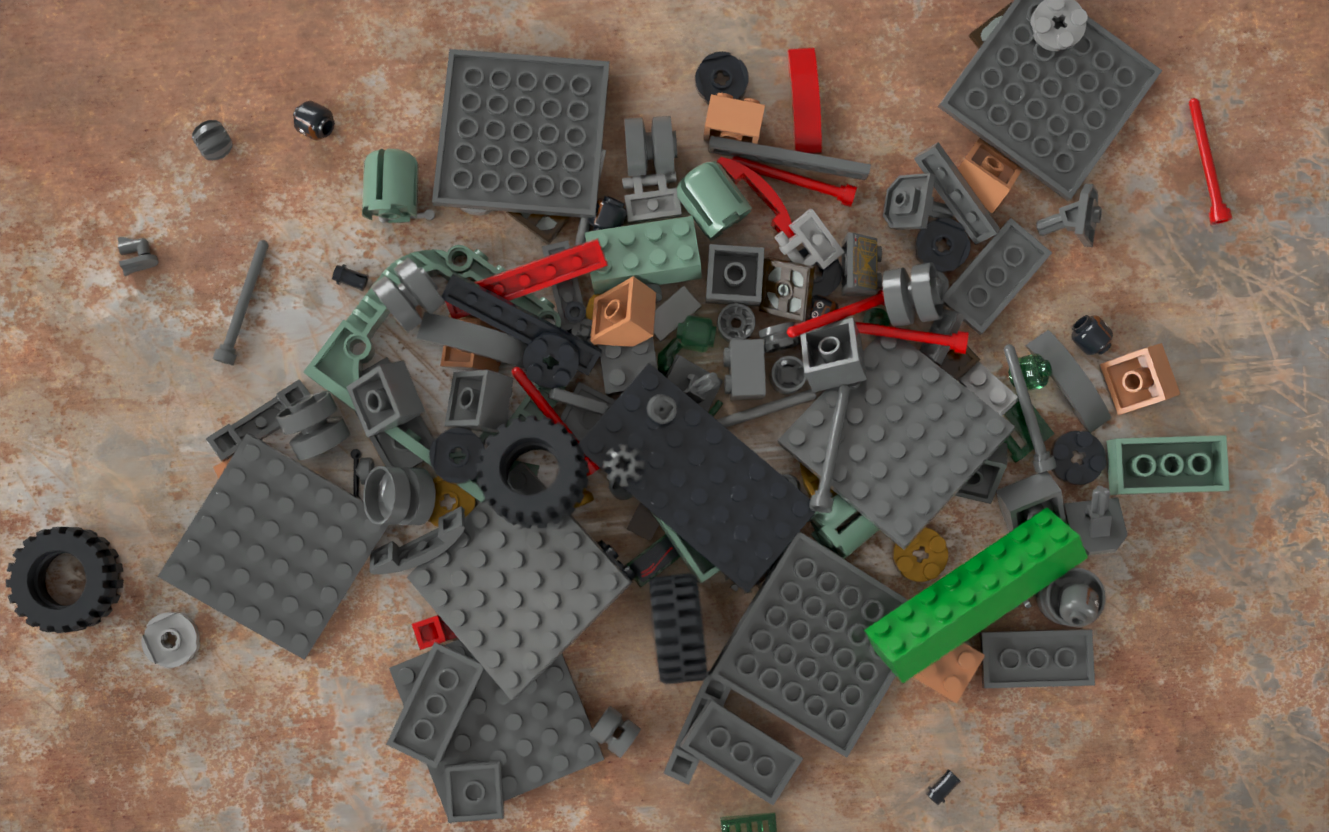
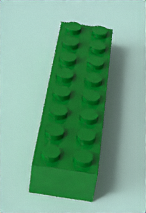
M1046 507L864 631L874 651L902 683H905L1086 560L1088 557L1081 538Z

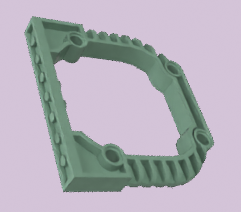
M455 245L448 252L432 249L407 254L387 267L377 281L386 276L398 286L401 282L395 274L394 268L407 258L411 259L418 268L422 267L430 277L441 275L448 281L453 272L472 282H477L507 270L500 265H497L495 268L488 263L489 258L478 249L473 252L466 246ZM457 256H465L467 262L464 266L458 267L453 264L454 259ZM372 289L367 292L347 320L343 319L303 371L309 378L355 411L356 409L347 386L362 377L363 364L368 363L373 358L375 348L370 340L390 314V311ZM530 293L510 300V302L543 319H552L555 325L561 328V318L553 309L554 304L545 297L538 299ZM357 343L366 344L364 353L360 355L353 354V347ZM551 356L544 358V362H547L548 366L553 367L554 364H559V361ZM535 384V387L551 407L554 408L558 401L548 398L552 388H545ZM564 386V387H558V388H559V389H562V390H565L566 386ZM527 394L508 420L506 427L512 425L511 420L518 417L523 422L527 421V416L536 415L540 421L545 416ZM397 426L384 431L431 466L429 459L430 450L419 443L421 437L413 431L407 429L406 432H403ZM483 432L479 438L484 445L489 435L495 437L499 432ZM456 451L450 454V458H453L455 463L459 464L462 459L466 458V454H463L462 451ZM479 476L467 483L456 484L478 501L484 502V494L477 482L480 479Z

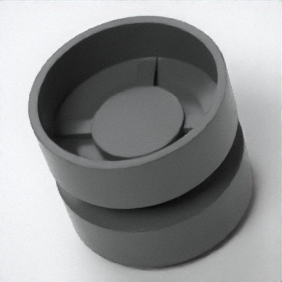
M671 116L653 117L651 132H646L643 118L624 119L628 176L646 175L648 160H653L656 174L674 173V158H678L676 130L672 131Z
M407 258L394 268L395 274L401 282L398 286L388 277L384 276L372 285L371 289L406 332L409 333L422 322L415 307L420 305L427 313L433 314L445 302L437 292L439 288L422 267L418 268L411 259Z
M932 262L913 265L911 280L904 267L884 271L883 294L890 322L894 327L914 324L916 311L922 322L942 319L943 288L936 267Z
M322 391L302 397L291 403L276 416L284 434L300 432L289 442L298 460L317 456L340 444L350 435V431L342 416L328 418L337 410V406L329 391Z
M377 466L373 468L366 479L363 491V503L367 517L376 525L400 524L419 526L426 523L435 505V486L430 473L424 468Z
M1074 567L1036 593V602L1039 610L1047 619L1054 623L1075 627L1067 623L1060 615L1061 596L1067 587L1074 584H1085L1098 594L1097 619L1103 612L1106 603V593L1100 579L1089 570Z

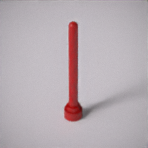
M1192 98L1189 101V108L1212 204L1208 216L1211 225L1221 224L1233 219L1231 209L1227 208L1226 204H1223L1200 101L1197 98Z
M734 156L731 159L748 167L757 174L837 197V201H840L841 205L852 206L857 186L847 184V186L841 185V187L738 156Z
M883 287L877 295L791 326L787 329V335L793 338L881 304L885 306Z
M855 321L859 333L950 346V349L955 350V353L966 354L969 332L958 331V333H952V335Z
M519 367L513 368L512 376L544 416L552 419L554 424L561 423L567 428L569 433H572L535 385L527 378L523 370ZM585 456L589 470L586 476H590L599 467Z

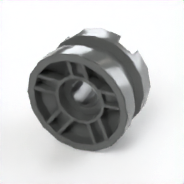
M734 303L726 306L718 316V333L727 342H730V340L749 339L755 328L754 314L744 304ZM735 318V320L741 321V326L733 328L731 325L732 319Z
M788 322L760 330L758 333L760 339H764V353L777 352L801 344L798 336L791 338L787 335V329L796 325V323Z

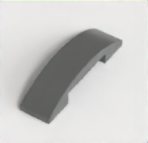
M568 240L542 246L544 257L570 248ZM577 277L552 285L557 312L561 318V328L571 334L575 323L568 321L565 317V307L573 301H578L584 305ZM572 309L571 316L578 317L581 313L580 309Z
M424 312L417 335L418 340L443 347L448 346L494 359L497 362L524 368L523 356L528 344L497 330Z
M1049 330L1025 345L1039 366H1044L1075 409L1073 413L1086 431L1091 433L1112 418L1088 376L1068 350Z
M298 379L276 393L275 398L234 424L230 425L229 423L205 439L221 462L234 455L247 433L259 440H263L281 427L276 416L291 403L311 394L301 380Z
M461 506L439 517L437 529L401 547L394 541H391L373 550L370 554L369 572L372 575L400 572L424 564L439 556L451 547L465 529V509Z
M710 675L703 680L663 774L687 785L690 784L700 759L682 749L680 744L709 698L724 706L731 688Z

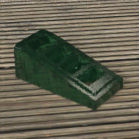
M775 812L720 817L721 832H730V825H735V831L741 832V824L746 823L747 832H752L751 822H757L758 832H763L762 821L768 820L769 832H777Z

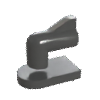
M118 238V249L121 255L138 252V257L119 261L125 276L158 265V258L150 253L147 239Z

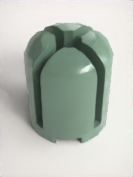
M391 148L375 150L366 156L363 169L362 215L364 218L372 220V215L381 218L394 219L389 220L388 223L410 222V216L417 218L419 164L414 156L406 151Z
M715 161L703 163L691 170L686 177L682 178L677 187L678 199L689 214L693 216L694 221L710 241L723 234L722 231H725L733 224L739 223L752 209L724 168Z
M837 494L832 498L834 502L831 513L815 512L809 521L815 530L811 535L817 543L828 550H832L836 555L845 560L880 529L860 513L836 532L835 529L857 511Z

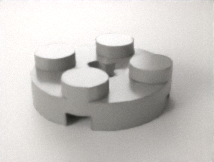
M1044 0L1036 7L1031 16L1030 23L1034 32L1033 37L1041 47L1049 51L1069 49L1083 37L1086 30L1087 13L1075 0ZM1061 18L1065 27H1060L1058 30L1055 29V22L1052 19Z
M167 612L155 616L148 622L145 634L142 635V649L146 657L154 664L166 668L184 665L200 649L199 630L194 621L184 613ZM168 632L177 636L174 647L171 644H165L164 640L168 638Z

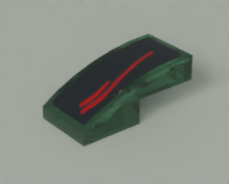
M665 534L626 565L636 575L634 580L641 588L679 559L680 555Z

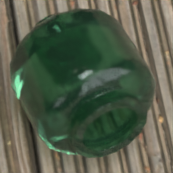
M688 315L684 323L678 324L676 339H681V346L685 350L705 353L709 347H714L717 326H713L710 318Z
M1038 353L1018 358L1028 391L1045 387L1049 382V376L1052 375L1050 362L1044 360ZM1009 369V370H1008L1009 379H1010L1011 384L1015 387L1014 382H1013V379H1012V376H1011V372H1010V369Z

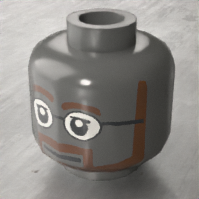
M1074 584L1067 587L1061 596V617L1075 627L1090 625L1096 620L1098 615V594L1085 584Z

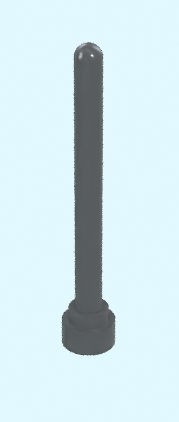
M260 240L257 244L223 345L220 344L219 349H215L213 360L234 366L237 357L234 346L269 246L265 240Z
M1007 344L1004 347V353L1036 453L1033 455L1035 459L1032 461L1036 473L1046 472L1056 468L1057 464L1054 455H1051L1050 451H1046L1015 347Z
M841 385L839 387L819 490L815 491V495L811 496L809 508L820 513L832 512L834 500L832 499L830 488L850 393L848 385Z

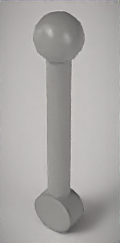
M431 209L426 210L424 213H417V218L433 220L435 217V213ZM410 216V219H417L414 216ZM379 217V221L382 223L394 220Z

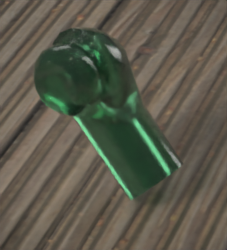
M673 338L658 354V371L666 376L671 367L674 356L684 347L676 338Z

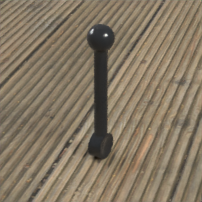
M353 449L350 453L351 458H353V495L360 498L359 478L356 475V468L359 465L362 452L359 449Z

